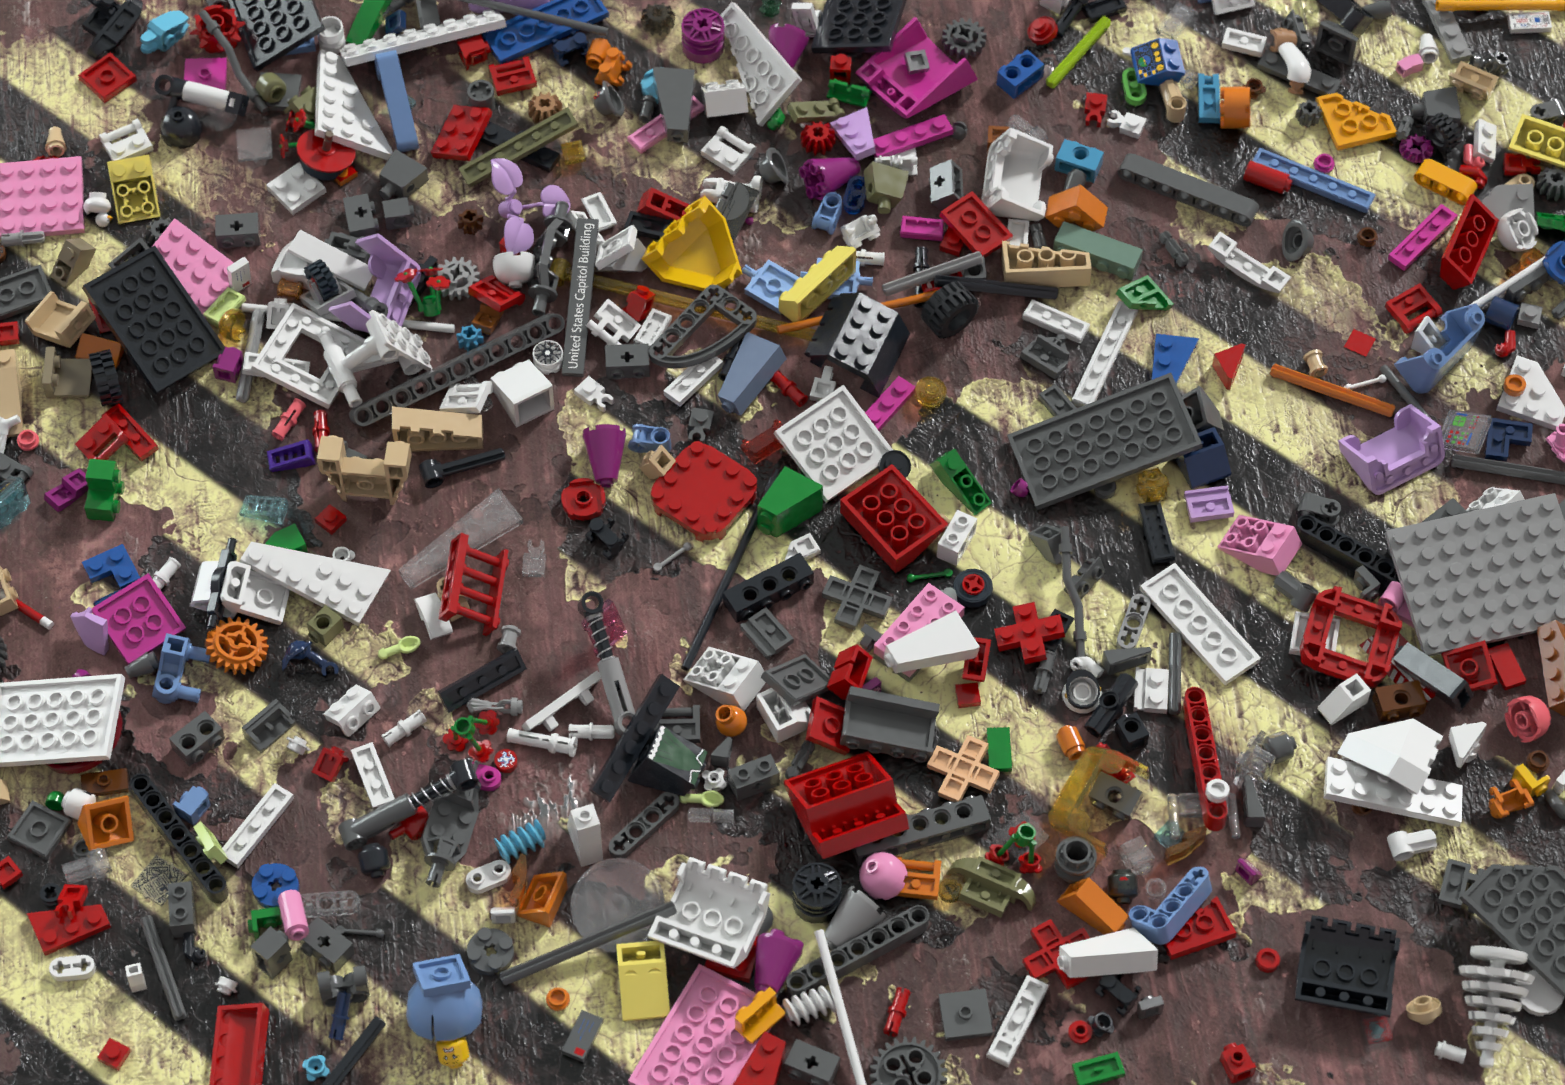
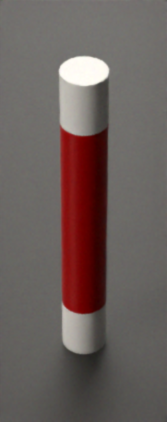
M0 589V599L2 600L6 596L4 590ZM16 599L17 610L48 630L54 626L53 621Z

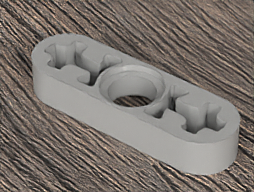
M1136 594L1131 598L1117 637V649L1137 647L1151 604L1149 597L1145 594ZM1139 602H1142L1143 605L1140 609V613H1137V605L1139 604ZM1131 619H1135L1140 623V625L1136 628H1132L1127 624V622ZM1127 634H1130V643H1128V645H1124V642L1127 638Z

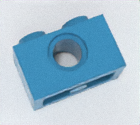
M1064 139L1056 156L1055 170L1068 174L1072 169H1078L1086 174V181L1094 183L1103 163L1104 152L1079 144L1076 141Z

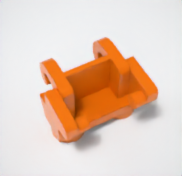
M616 47L609 48L604 62L599 65V72L594 82L602 85L603 81H607L610 85L622 86L624 79L620 74L622 70L630 71L632 63L627 60L624 65L622 61L625 60V56L622 51H619Z
M1516 778L1511 779L1509 782L1510 787L1515 788L1500 794L1495 786L1489 788L1490 795L1495 796V800L1494 798L1489 800L1490 813L1494 818H1503L1512 811L1534 806V801L1526 788L1523 789Z

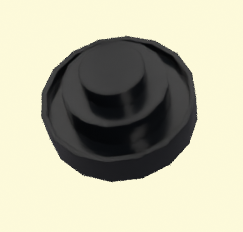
M899 450L886 452L878 463L879 473L891 464L905 478L911 471L910 459Z

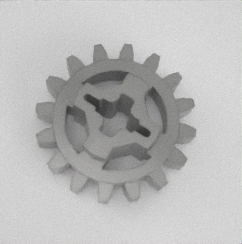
M453 257L452 262L445 259L444 266L438 264V268H443V270L437 271L438 275L434 276H444L451 281L449 288L441 290L442 297L449 295L450 300L457 297L459 301L463 295L469 298V286L480 280L477 266H472L471 260L464 262V257H461L459 261H456V258Z

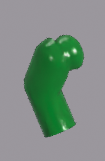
M780 107L772 115L771 120L767 122V126L772 131L780 128L785 121V115Z

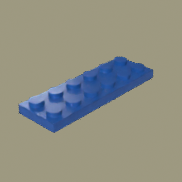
M552 0L532 9L589 24H595L609 17V11L601 0ZM518 15L505 21L506 27L481 33V37L484 42H488L490 50L498 63L504 64L552 43L553 39L559 40L570 35V32H577L579 30Z

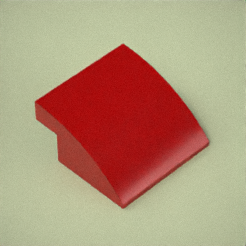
M869 752L783 781L805 832L823 859L909 829L906 812L897 802L893 779Z

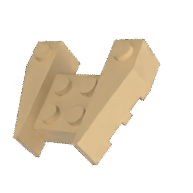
M334 435L321 436L317 462L319 471L328 476L327 481L330 485L336 486L337 494L343 501H347V497L350 495L385 498L390 500V505H394L399 491L402 490L403 484L408 478L411 448L410 443L402 441L387 442L384 460L379 458L362 459L356 456L350 458L346 456L343 438Z

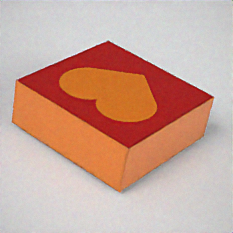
M350 165L334 180L340 186H343L358 177V173Z

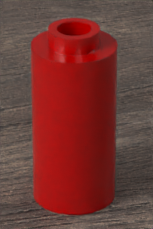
M1251 160L1243 177L1244 181L1280 194H1284L1285 191L1288 192L1293 181L1290 179V174Z

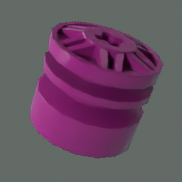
M707 8L688 12L681 23L682 50L687 59L699 64L718 60L725 49L723 18L719 13Z

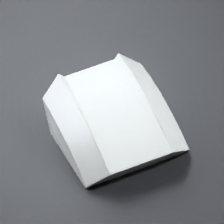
M292 240L282 249L271 271L273 283H283L309 290L304 267L310 265V263L287 252L293 242Z

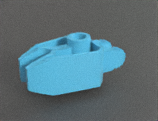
M169 11L151 20L147 25V31L140 37L142 53L148 54L156 49L166 52L186 34L189 28V24L186 22L189 20V17L181 11Z

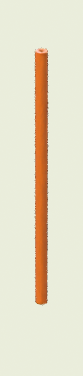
M937 290L886 301L881 304L894 309L928 301ZM823 316L777 326L778 334L818 326Z

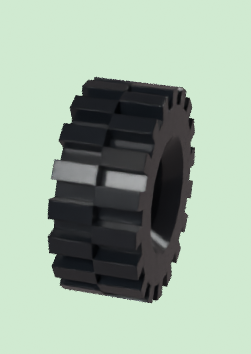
M110 349L88 354L102 407L123 402Z

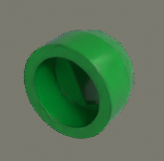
M60 791L49 793L45 805L54 811L62 810L63 793Z

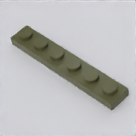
M569 107L458 169L469 188L491 176L492 166L490 160L502 158L515 163L576 129L579 125Z

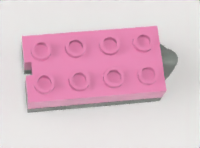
M928 583L874 644L873 658L888 668L883 658L886 645L954 611H957L963 620L965 607L957 602L956 591L951 587L939 590ZM921 669L896 674L910 682Z

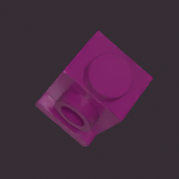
M225 347L223 354L218 356L217 364L214 363L212 366L215 379L236 383L244 359L241 350L235 347Z

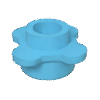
M323 1055L310 1057L303 1062L302 1066L307 1071L306 1077L309 1081H315L318 1077H327L330 1070L325 1065L326 1059Z

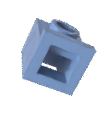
M193 786L189 792L186 791L181 796L180 803L175 801L172 804L175 813L194 826L211 806L208 792L200 786L197 788Z

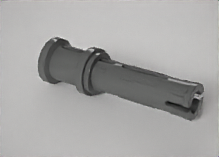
M351 287L354 289L357 297L350 301L368 314L374 310L379 314L383 313L387 317V305L379 302L377 298L368 297L356 288Z

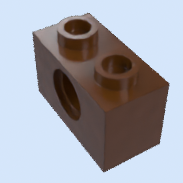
M1419 680L1377 687L1372 697L1380 722H1395L1400 718L1419 717L1424 714L1427 705ZM1396 701H1401L1404 705H1400Z

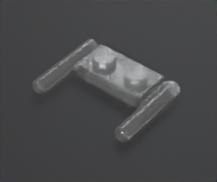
M1170 793L1167 795L1170 834L1173 840H1178L1180 838L1178 816L1180 818H1203L1199 794L1179 793L1175 795ZM1229 793L1226 800L1227 816H1229L1231 838L1236 840L1240 838L1236 795Z

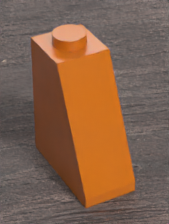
M1089 877L1070 884L1057 900L1061 906L1103 935L1122 931L1126 926L1124 922L1129 917Z

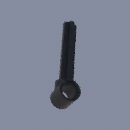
M498 448L441 464L439 461L437 462L435 459H428L423 461L418 468L425 487L432 489L440 486L444 482L445 476L505 460V452L502 448Z

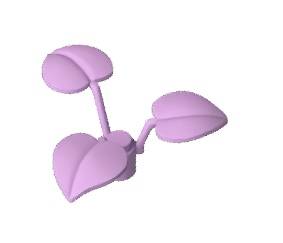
M496 158L490 160L492 166L491 177L494 188L498 193L503 195L510 194L508 197H505L504 202L500 203L498 211L503 218L508 219L504 228L506 251H513V255L520 253V251L528 250L534 241L531 226L524 223V219L517 215L523 209L543 206L542 212L544 217L554 215L557 201H564L569 204L568 213L570 210V200L560 187L549 185L541 192L542 202L522 205L517 199H512L517 192L516 187L521 186L523 183L521 170L515 163L507 159Z

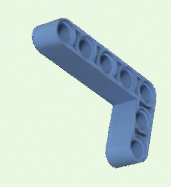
M393 50L375 54V69L378 80H381L397 150L399 152L419 149L397 52Z

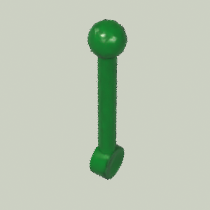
M947 568L944 572L915 576L909 574L907 581L912 583L918 579L942 576L951 578L953 571Z

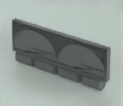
M737 181L735 185L727 182L721 194L727 201L719 198L715 205L718 211L726 218L733 243L759 194V190Z

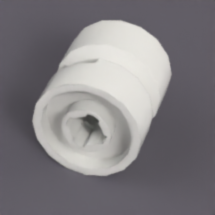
M334 16L324 17L321 20L325 31L318 34L320 49L339 54V50L344 49L346 45L342 21Z

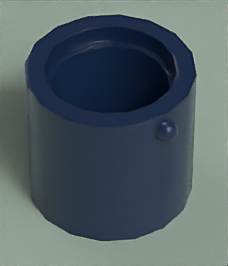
M1495 296L1485 316V322L1506 331L1510 330L1519 310V305Z

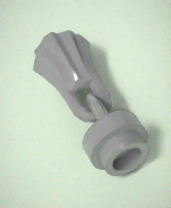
M471 698L467 702V708L471 714L480 713L481 711L499 710L501 713L518 716V714L523 712V700L512 698L511 700L503 699L499 702H489L487 700ZM505 704H511V709H504Z

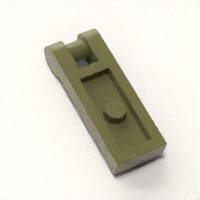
M831 98L828 101L789 102L787 110L794 123L820 122V120L822 122H833L846 116L844 110L839 107L840 103L837 98Z

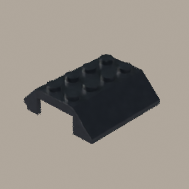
M860 292L840 293L839 297H832L827 307L828 311H825L819 323L820 326L817 327L812 337V342L809 343L804 354L806 357L811 358L810 363L820 368L827 359L863 378L860 389L879 398L910 336V332L899 313Z
M1312 915L1311 921L1305 922L1295 983V1000L1390 1018L1395 964L1401 939L1396 937L1397 930L1380 927L1379 934L1376 935L1374 934L1375 926L1356 923L1354 931L1351 930L1352 922L1333 919L1332 925L1327 926V917Z

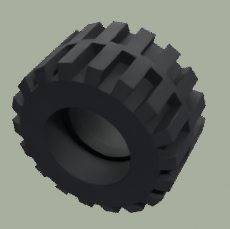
M958 281L951 282L937 290L928 299L921 311V318L937 337L946 339L962 331L973 320L979 309V302L962 283Z

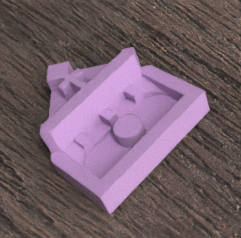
M87 607L85 611L80 613H72L70 617L84 644L91 650L105 656L109 650L107 619L92 614L91 607Z

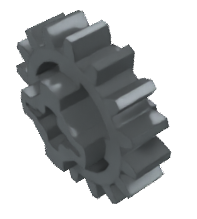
M963 18L960 19V22L954 19L952 25L947 23L946 29H943L942 44H944V50L950 49L949 55L955 53L958 59L961 55L968 59V55L976 57V52L982 53V48L986 46V33H984V27H979L978 21L973 24L970 18L967 22H964Z

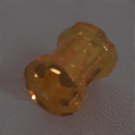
M281 278L278 283L277 296L294 297L295 300L299 301V296L303 294L304 284L301 281L295 283Z

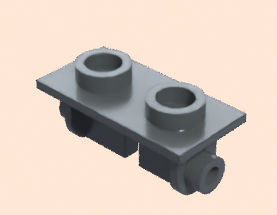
M1291 10L1282 22L1283 28L1294 31L1297 36L1296 47L1303 52H1307L1310 50L1311 43L1307 34H1302L1306 32L1303 18L1295 15L1294 10Z
M1099 556L1096 560L1091 558L1085 561L1077 571L1081 576L1074 574L1071 577L1080 599L1089 592L1105 573Z

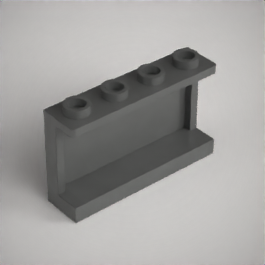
M851 686L846 696L840 745L850 749L868 750L874 754H889L895 758H909L920 763L929 762L934 753L932 746L935 722L940 704Z

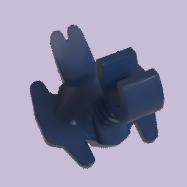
M296 640L288 646L282 660V669L284 671L290 660L308 658L322 668L323 676L327 675L326 668L328 666L334 667L335 674L339 673V667L336 663L328 662L319 654L311 651V644L313 643L311 641Z

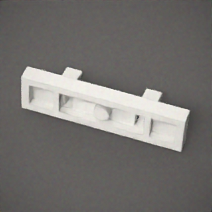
M595 671L524 722L522 725L524 731L529 732L536 726L543 724L551 732L559 725L553 715L576 698H579L585 706L593 702L594 697L589 689L601 680L600 673Z

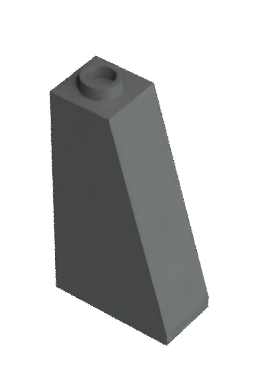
M653 67V83L667 141L676 143L688 142L695 86V70Z

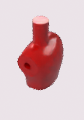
M423 806L418 807L417 814L400 822V826L388 832L390 838L394 840L403 834H406L414 841L421 838L428 812Z

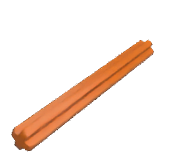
M1274 364L1271 368L1270 375L1373 412L1392 417L1395 411V405L1277 364Z

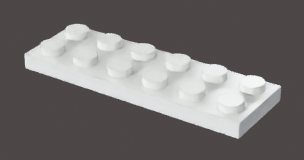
M1176 563L1140 585L1139 590L1142 594L1149 597L1151 604L1176 632L1182 635L1185 642L1224 685H1227L1260 662L1261 657Z
M1328 757L1326 760L1324 799L1459 827L1462 822V785L1427 778L1419 793L1413 795L1394 780L1356 762Z

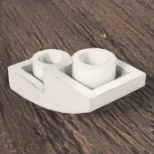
M436 592L414 599L421 621L424 620L430 640L453 633L449 620L445 622L438 619L441 601Z

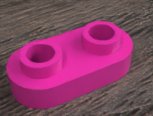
M479 764L476 775L481 783V790L494 791L501 785L499 770L491 766ZM487 775L493 776L491 779L485 778Z

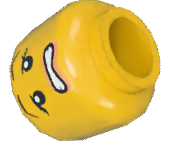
M465 1036L455 1040L436 1042L439 1062L449 1066L451 1069L463 1066V1062L469 1058V1049Z

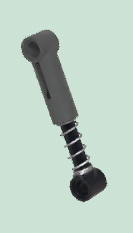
M462 759L456 761L450 766V771L446 774L445 778H439L440 780L436 783H430V786L424 789L421 788V791L415 794L412 793L411 796L405 793L358 819L352 818L342 822L338 826V830L346 850H357L363 847L368 839L417 814L418 807L426 806L427 802L435 801L439 796L444 797L448 791L453 792L456 789L467 791L477 786L479 779L471 760Z

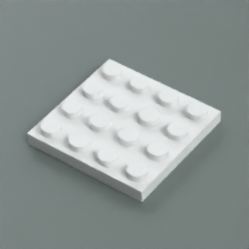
M844 385L774 432L776 438L804 475L823 485V500L826 503L877 469L881 457L886 452L893 450Z

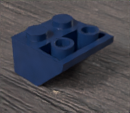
M1215 427L1198 433L1203 448L1174 458L1191 490L1231 476L1225 446Z

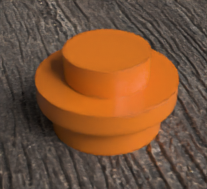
M553 988L546 996L548 1007L554 1011L564 1010L570 1003L569 993L563 988Z

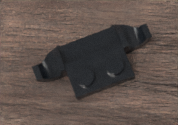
M126 0L122 6L113 1L111 7L116 8V11L112 17L98 11V7H96L82 24L84 30L95 36L88 48L87 54L96 59L99 54L117 47L119 41L134 23L140 19L143 1Z

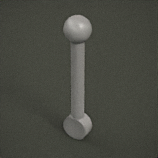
M684 543L681 549L663 562L655 563L653 570L657 573L661 572L662 567L684 551L691 550V543Z

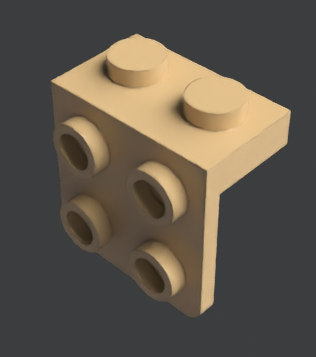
M1460 61L1455 73L1450 72L1449 74L1450 85L1452 87L1456 86L1457 92L1463 93L1466 91L1471 94L1472 98L1478 101L1483 99L1488 101L1499 80L1498 76L1463 61Z

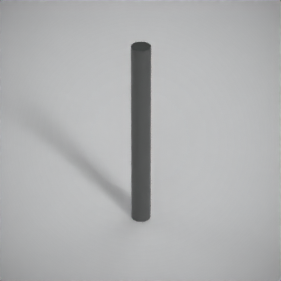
M1386 364L1383 365L1379 370L1386 376L1387 380L1408 405H1413L1431 418Z

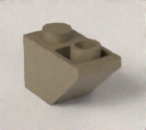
M81 238L66 239L50 277L64 287H68L89 267L96 248Z

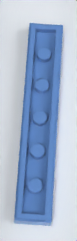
M1259 148L1253 159L1254 162L1290 174V179L1293 180L1292 184L1366 214L1375 199L1376 194L1262 148Z

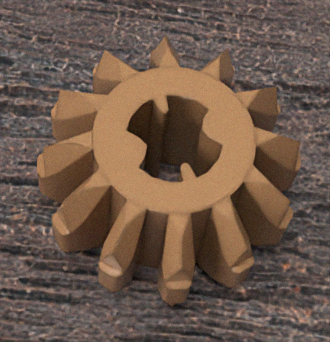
M540 92L539 96L533 95L532 101H529L528 115L536 124L563 110V104L561 100H558L557 94L551 96L550 92L544 95Z

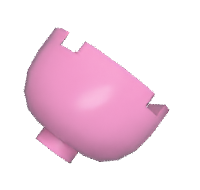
M886 852L874 853L862 863L859 880L863 889L873 899L883 898L884 900H889L898 895L904 888L905 883L903 881L905 875L907 876V870L905 865L896 856Z

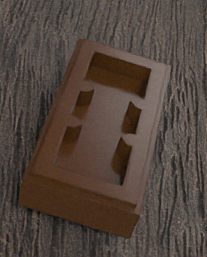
M127 768L80 774L81 789L94 794L95 797L129 792Z

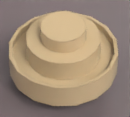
M1430 996L1416 997L1406 1006L1407 1016L1409 1019L1420 1024H1430L1442 1013L1441 1001Z

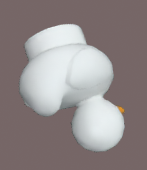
M90 192L89 198L83 205L86 214L91 212L99 213L95 218L96 224L100 227H106L110 220L113 219L112 216L107 214L111 210V203L106 199V193Z

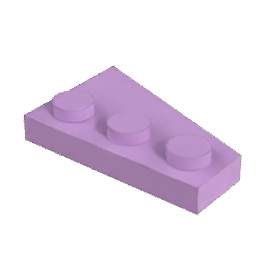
M867 107L830 123L831 128H834L835 135L857 161L876 153Z

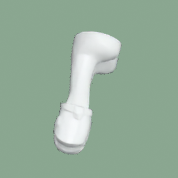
M758 175L754 176L750 183L744 184L759 190V194L750 210L752 213H757L762 193L763 179L762 176ZM706 178L703 181L705 189L701 191L700 198L706 196L711 203L715 204L719 198L727 201L721 194L727 182L734 185L735 182L727 181L723 178Z

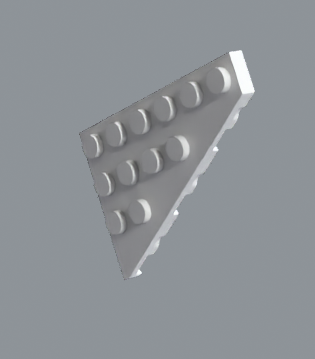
M321 49L317 59L315 136L324 138L326 131H332L334 133L333 142L388 160L393 150L342 58L333 52Z

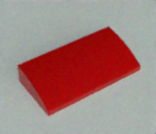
M264 1003L218 1006L209 1085H262L269 1009Z

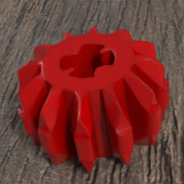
M821 120L817 124L812 121L811 125H805L804 130L800 134L802 148H806L807 153L813 152L815 156L817 153H821L824 156L826 151L831 152L832 146L836 143L834 128H830L829 123L823 125Z

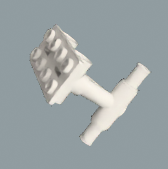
M374 310L369 312L371 318L366 323L370 336L365 339V343L347 356L344 355L342 348L336 345L330 331H325L318 337L325 350L324 358L328 363L329 370L337 383L339 391L345 394L348 405L351 408H355L362 403V399L356 389L357 381L353 375L354 372L399 361L406 375L416 374L422 369L427 371L432 369L430 365L431 358L423 350V341L419 335L411 333L406 327L399 326L396 321H391L383 313L379 314Z

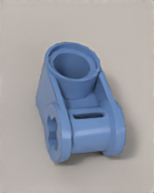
M830 192L823 197L820 207L814 215L812 229L819 228L828 231V234L831 235L834 233L842 213V199L839 194Z
M643 424L633 425L632 440L628 443L630 450L637 453H648L651 450L656 451L662 445L670 452L671 438L666 428Z

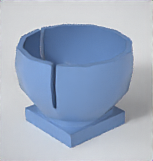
M460 954L413 963V972L417 982L408 992L406 1011L408 1026L417 1036L433 1041V1015L435 1041L455 1040L471 1034L481 1024L483 1001L479 988L468 976Z

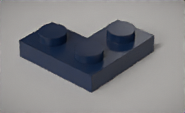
M1489 417L1485 459L1507 462L1509 444L1530 447L1533 424Z

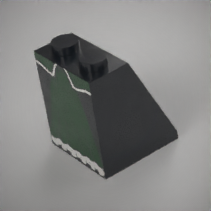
M660 725L649 737L635 760L627 781L685 796L690 790L694 791L700 782L698 775L706 767L707 762L704 760L707 751Z

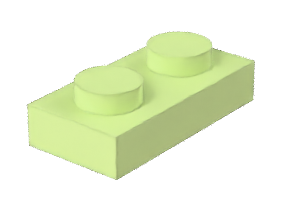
M201 821L193 828L198 836L195 838L204 848L202 850L210 860L215 858L220 864L225 862L228 857L214 834Z

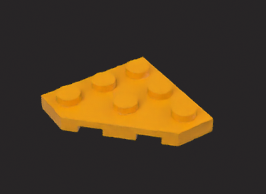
M1338 93L1316 97V103H1318L1319 109L1322 110L1321 116L1337 151L1396 137V129L1389 115L1371 111L1370 107L1357 101L1353 103L1343 99L1344 96Z

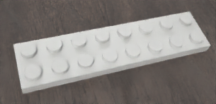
M488 9L480 15L468 14L460 20H445L443 24L438 26L428 24L423 26L424 29H408L403 31L404 34H388L384 36V39H368L364 41V44L360 45L347 44L339 52L343 62L348 67L375 60V54L393 50L400 54L506 27V22L498 10Z

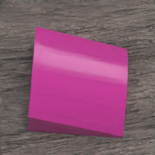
M916 17L896 34L891 52H877L855 72L884 104L903 118H909L978 80L968 60L963 58L957 64L952 61L928 38ZM925 50L930 67L929 71L909 75L904 60L905 52Z

